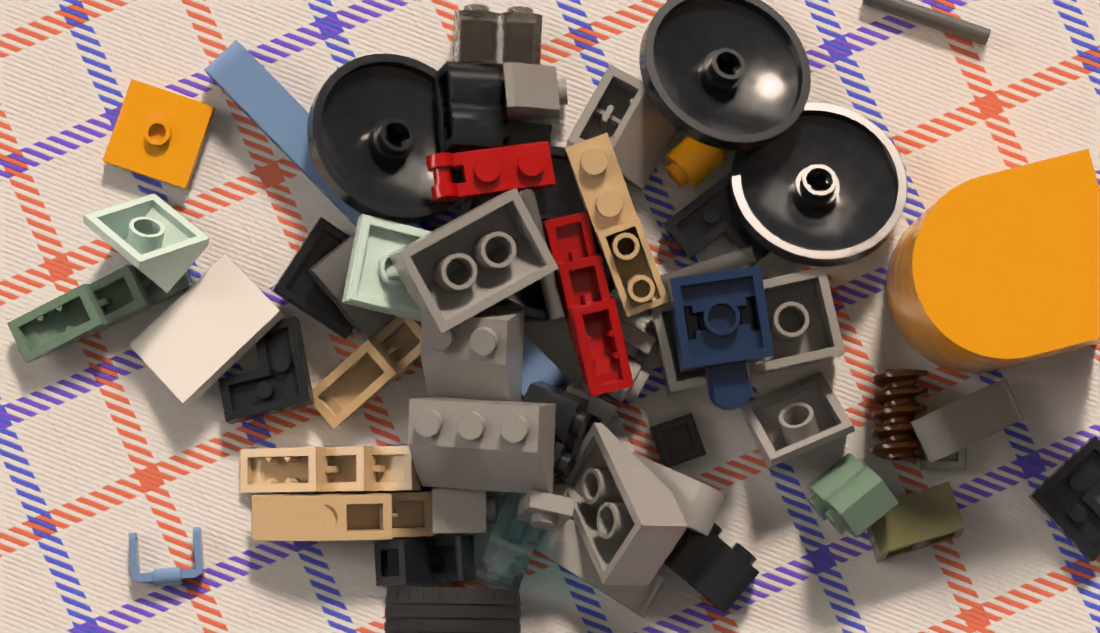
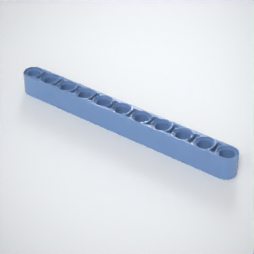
M235 40L204 71L357 227L358 217L362 213L348 206L332 192L313 162L307 135L309 113L242 44ZM417 223L404 224L422 229ZM525 334L521 395L523 399L530 384L533 382L543 381L560 388L568 380Z

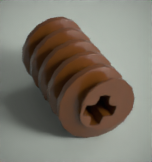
M888 369L884 373L872 377V384L884 390L872 394L871 400L884 406V408L871 412V418L883 424V426L871 430V437L883 441L882 444L870 448L871 455L892 461L927 460L914 454V450L922 448L919 439L914 436L915 431L911 424L912 421L916 420L915 414L927 411L928 406L915 401V397L928 393V388L915 384V379L928 375L927 370Z

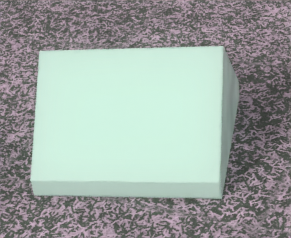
M155 193L84 215L83 223L166 293L171 290L207 248L210 239Z

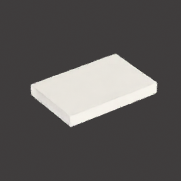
M224 254L129 346L173 394L189 408L285 315Z

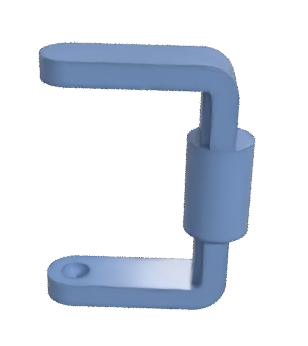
M193 527L195 569L182 570L181 567L154 569L150 573H140L137 533H129L130 566L133 580L136 582H154L155 587L181 585L183 584V579L200 577L204 572L201 527Z

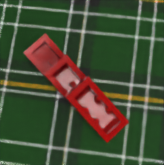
M584 211L542 221L549 251L559 268L555 270L567 315L566 321L589 396L633 387V378L615 298L610 297L601 254L597 255L588 212Z

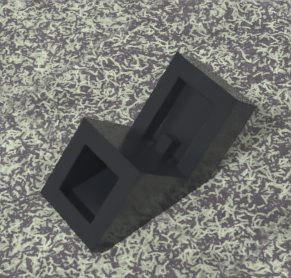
M473 535L374 542L376 586L476 580Z

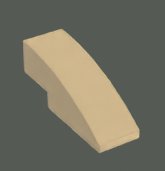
M396 316L380 332L365 341L312 389L315 402L313 406L333 429H336L421 358V322Z

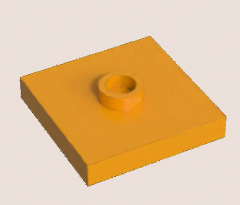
M131 79L102 161L106 164L188 190L216 109L214 106Z

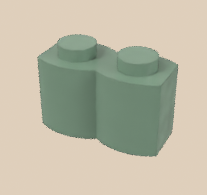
M847 453L807 486L813 495L808 499L812 508L824 521L828 519L841 535L848 531L854 537H858L899 503L884 481L872 469L864 466L850 453Z

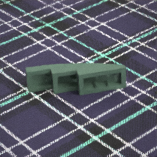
M126 265L91 284H82L7 324L25 363H30L139 314L189 289L194 282L187 270L171 290L166 293L134 265Z

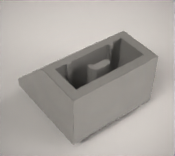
M610 64L567 139L566 147L608 133L625 182L643 191L677 129L656 108L642 81Z

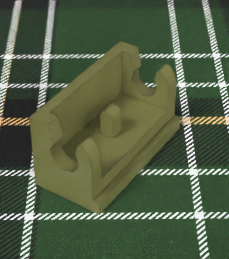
M946 482L897 497L896 499L899 503L866 529L876 562H880L961 537L965 525L950 483Z

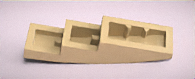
M408 445L240 449V493L421 490V482Z

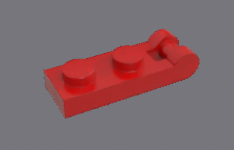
M549 141L457 153L442 152L426 157L428 172H433L435 186L431 187L433 202H448L500 195L515 188L518 192L526 189L553 188L556 184ZM461 169L464 183H452L450 170Z

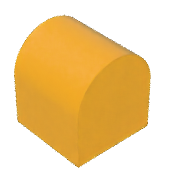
M1089 149L970 179L948 191L906 229L896 243L888 263L886 297L892 319L898 331L917 353L930 362L949 370L963 373H985L1100 344V188Z

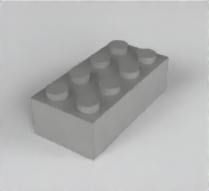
M825 266L763 280L774 357L768 361L749 363L751 377L839 358L845 354ZM668 302L649 309L648 312L654 338L657 339L656 347L668 396L707 387L705 370L680 373L670 303Z

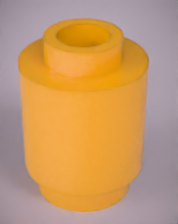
M686 136L665 155V159L669 164L665 167V171L678 186L683 187L688 184L690 187L695 188L725 160L724 154L729 150L711 147Z

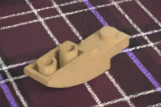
M608 133L565 147L564 149L575 176L585 210L588 212L589 221L626 317L668 303L669 299L640 218L637 217Z
M432 491L251 495L252 540L351 541L434 536Z

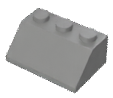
M516 188L494 197L389 255L408 293L440 334L559 269Z
M431 396L409 399L408 447L421 485L527 494L533 489L553 494L556 404Z

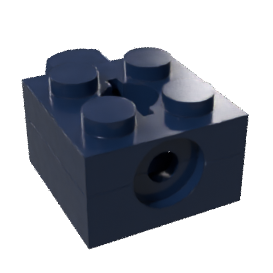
M761 266L670 278L667 283L680 373L705 370L708 394L714 406L729 411L741 408L750 400L753 393L749 363L768 361L774 357Z

